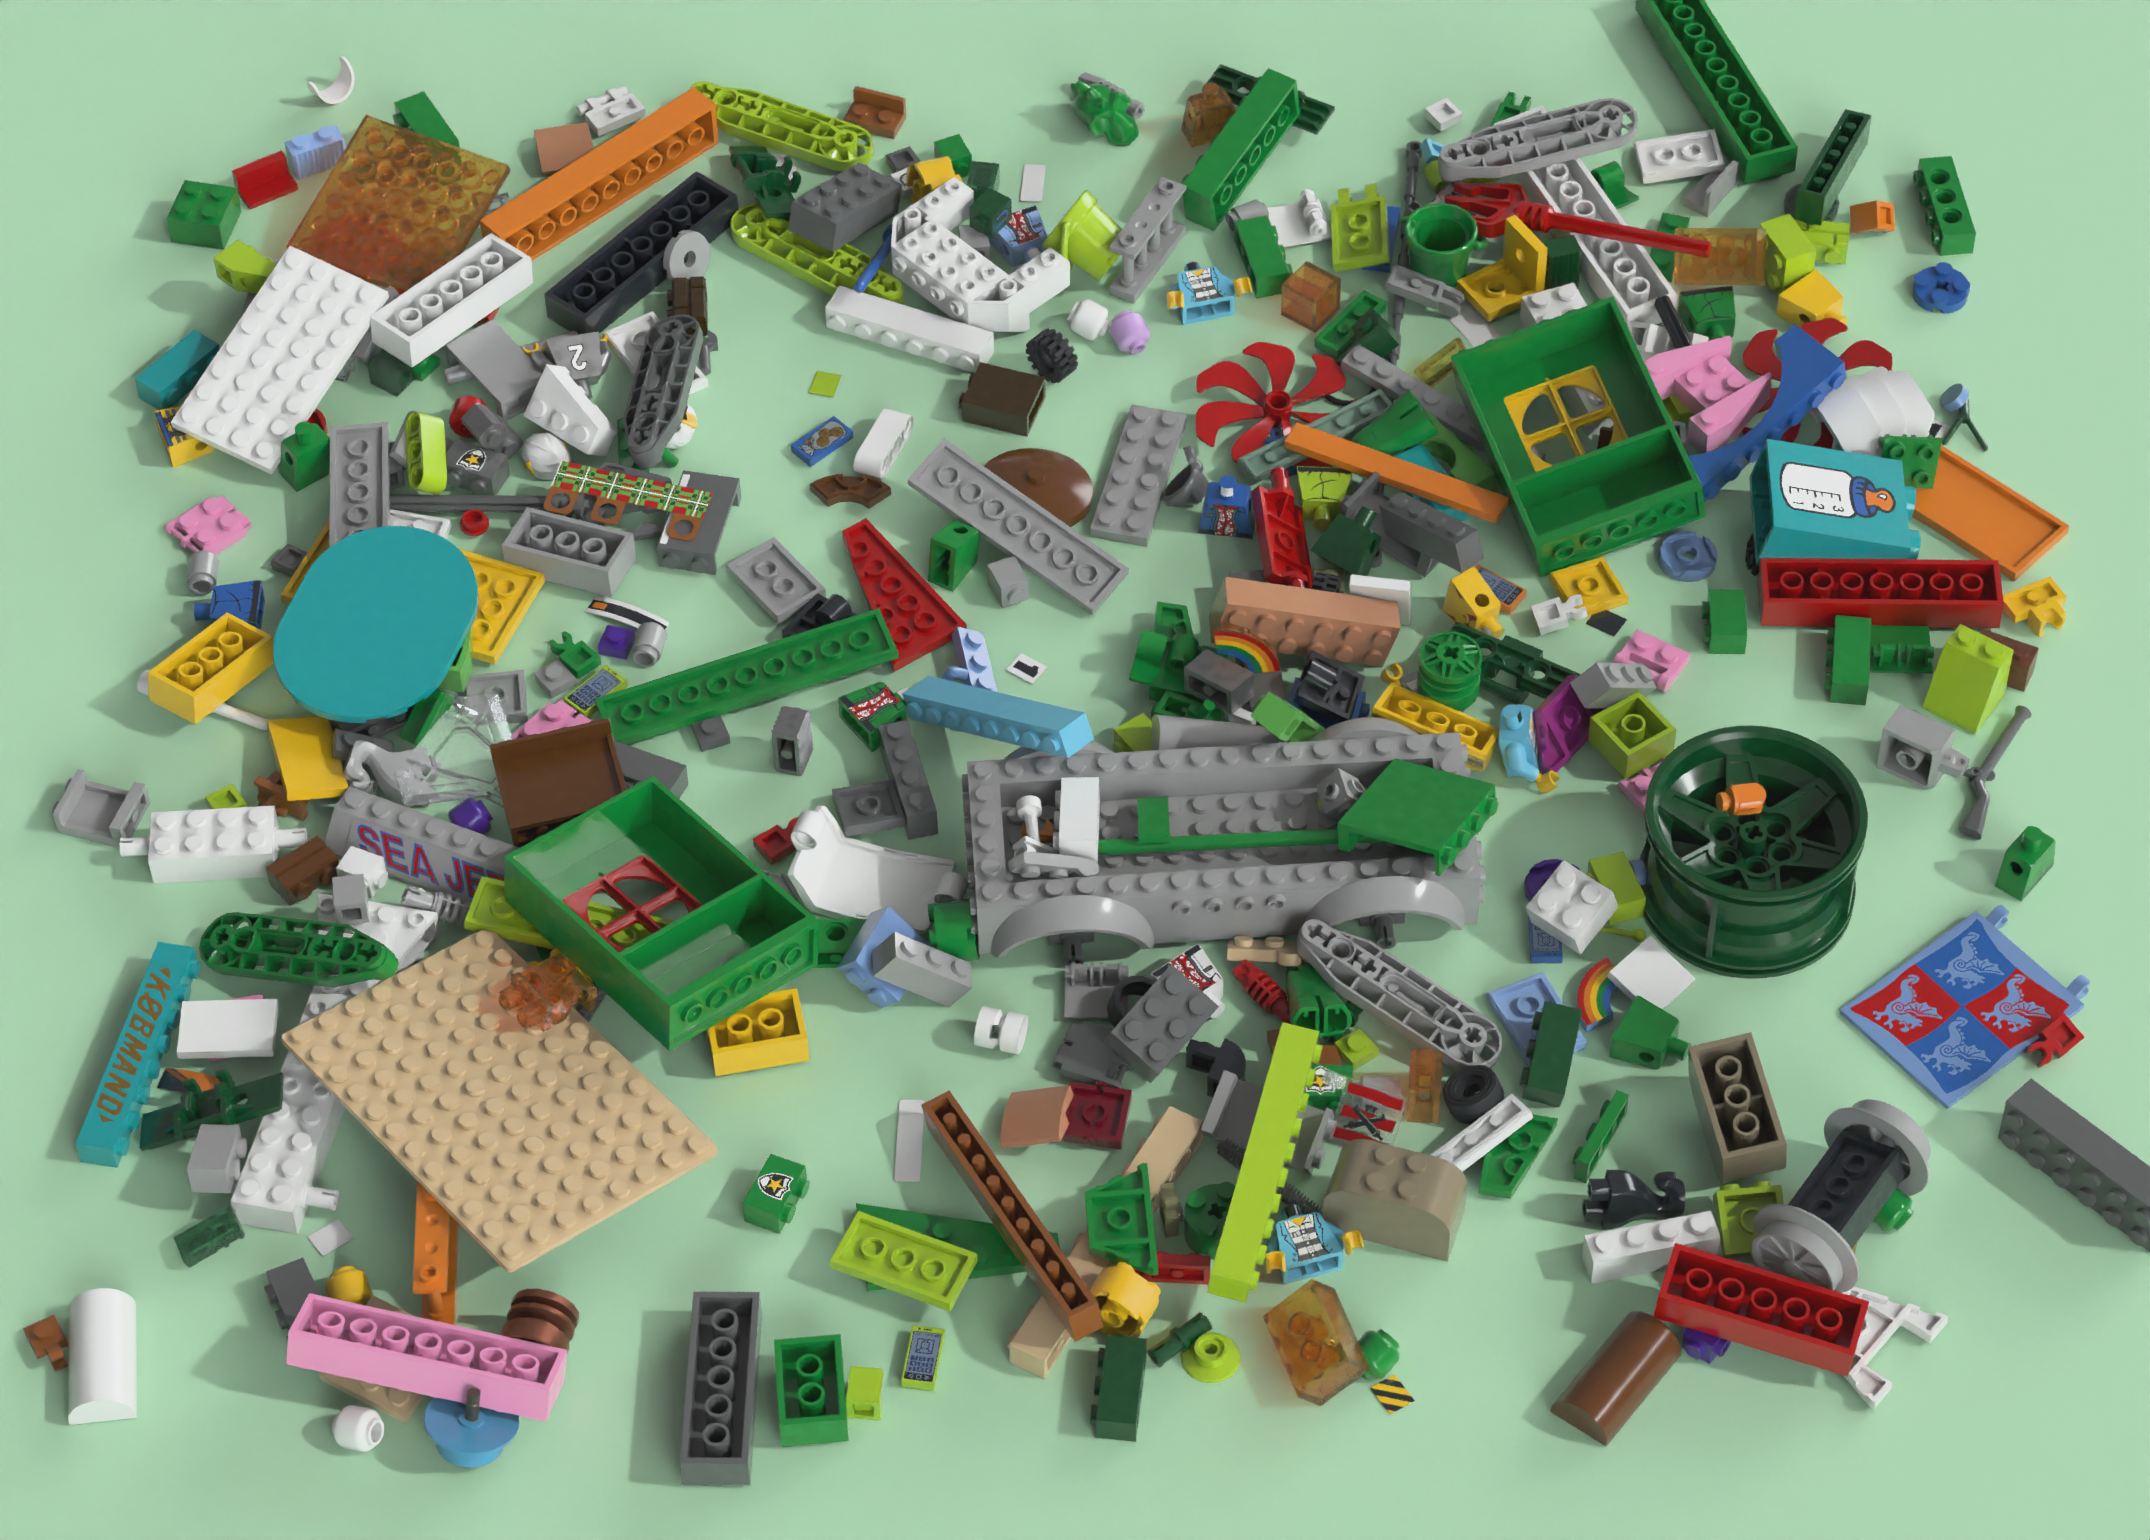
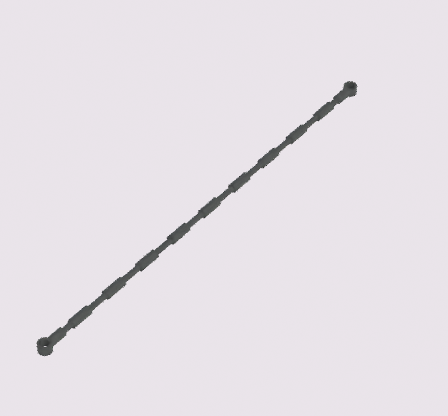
M1410 141L1406 145L1407 171L1409 175L1406 177L1405 211L1408 209V205L1415 200L1417 178L1415 174L1418 171L1419 159L1422 157L1421 143L1418 141ZM1401 223L1400 238L1402 244L1397 265L1408 268L1409 255L1404 233L1405 224ZM1396 294L1394 295L1392 318L1394 319L1393 328L1400 345L1388 353L1390 363L1395 366L1400 356V324L1403 319L1405 298ZM1387 396V398H1388V399L1391 401V403L1393 404L1394 399H1392L1391 397ZM1378 482L1377 491L1384 495V485L1386 484ZM1380 549L1376 552V558H1374L1371 568H1377L1382 564V551Z

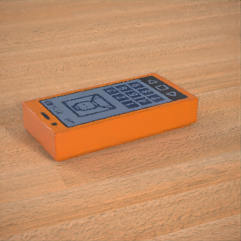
M1478 564L1475 566L1500 601V610L1510 615L1525 599L1527 590Z

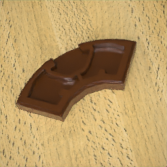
M835 474L810 483V491L828 507L840 502H854L870 509L891 495V487L867 475L854 477Z

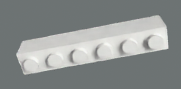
M840 285L825 307L827 328L905 351L912 355L931 359L938 363L957 367L964 371L975 373L980 362L987 364L994 353L993 332L863 292L857 293L853 289Z

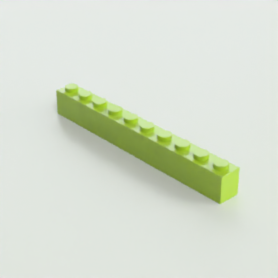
M1284 1022L1281 1024L1211 1270L1207 1291L1209 1294L1246 1303L1249 1290L1256 1291L1260 1272L1255 1271L1256 1265H1263L1267 1246L1262 1245L1264 1238H1271L1275 1220L1269 1219L1271 1212L1277 1214L1282 1194H1278L1277 1189L1278 1187L1284 1188L1289 1169L1284 1168L1285 1162H1292L1296 1145L1290 1142L1292 1137L1298 1138L1303 1119L1297 1118L1298 1113H1305L1309 1094L1304 1093L1305 1088L1312 1089L1316 1070L1311 1069L1312 1063L1319 1064L1323 1045L1317 1044L1320 1031Z

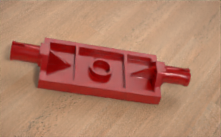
M1282 467L1272 469L1269 474L1272 489L1267 490L1258 485L1251 491L1263 575L1269 583L1312 589L1313 576L1301 507L1294 504V492L1290 489L1288 471Z

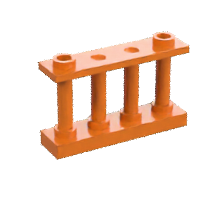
M417 1181L413 1294H422L421 1318L456 1325L459 1223Z

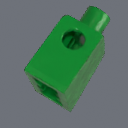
M309 422L298 423L295 426V433L281 442L280 473L296 492L330 474V438L317 424H310Z
M953 520L931 537L928 582L952 592L958 587L977 562L979 539L981 538L978 529Z
M1637 995L1611 1038L1609 1057L1656 1070L1661 1068L1668 1055L1685 1061L1688 1056V1047L1691 1044L1677 1038L1680 1021L1676 1017Z

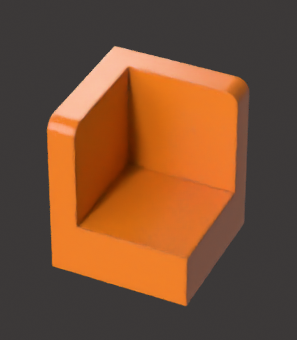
M1875 200L1850 206L1851 232L1861 233L1871 230L1880 232L1895 231L1894 203Z

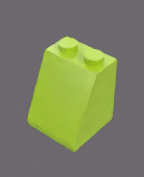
M1959 624L1945 642L1922 709L1976 734L2005 696L2014 650Z

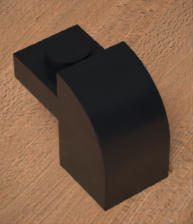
M1225 1038L1221 1048L1208 1042L1190 1039L1186 1047V1067L1208 1074L1207 1096L1214 1097L1224 1070L1236 1074L1239 1080L1245 1081L1246 1059L1243 1051L1236 1043Z

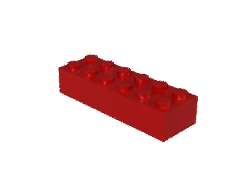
M1675 1243L1658 1295L1654 1317L1848 1377L1870 1301Z

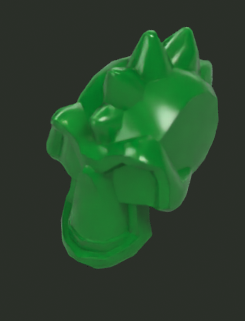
M1077 81L1076 84L1072 83L1070 85L1074 96L1072 110L1079 120L1088 127L1090 134L1094 138H1098L1104 132L1109 143L1115 146H1129L1138 137V125L1134 118L1126 113L1131 100L1125 94L1118 91L1112 92L1106 86L1099 83L1088 85Z

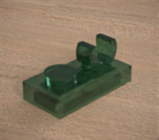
M229 1205L175 1236L174 1240L183 1262L190 1268L215 1254L221 1248L229 1247V1244L239 1238L243 1239L245 1233L235 1209Z

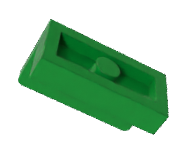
M436 689L427 699H421L415 704L399 737L428 752L455 698Z

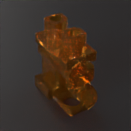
M560 953L526 969L522 973L517 972L511 975L510 986L500 991L499 1005L506 1011L518 1007L517 1019L524 1029L537 1025L544 1032L551 1029V1024L556 1025L563 1022L569 1016L572 1006L576 1005L577 1001L587 1011L593 1010L596 1005L597 989ZM582 991H587L588 999L584 996Z

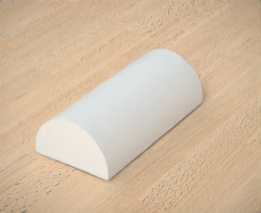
M100 1288L82 1292L75 1296L69 1304V1425L137 1418L136 1303L130 1295L115 1289Z

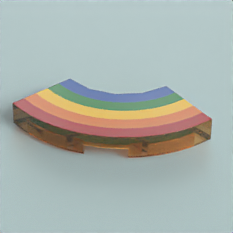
M1214 624L1217 654H1228L1241 659L1248 666L1249 671L1253 673L1281 671L1278 654L1266 639L1262 640L1244 627Z

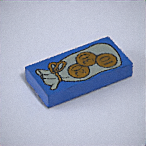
M833 416L791 445V452L808 466L812 467L853 438V430Z

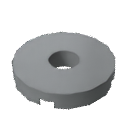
M682 230L676 238L672 237L664 251L663 267L667 270V278L670 281L674 278L687 277V279H690V277L703 276L709 265L710 248L705 236L693 230ZM688 252V260L684 264V257Z

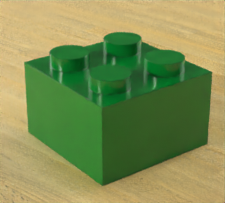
M184 180L166 218L171 242L224 250L242 212L237 188Z

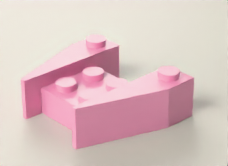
M1730 336L1659 353L1644 361L1662 401L1674 394L1695 414L1689 418L1687 442L1700 454L1729 445L1770 398L1772 374L1768 372L1753 382H1750L1730 363L1732 338Z

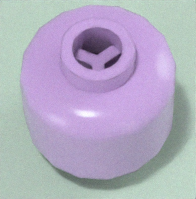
M1126 310L1120 312L1112 319L1109 332L1121 352L1137 354L1146 348V343L1149 341L1151 333L1141 314Z

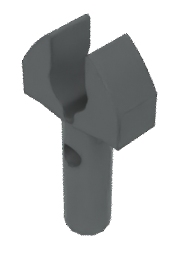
M707 330L708 340L705 341V344H702L699 355V367L705 376L711 373L710 352L718 351L717 336Z

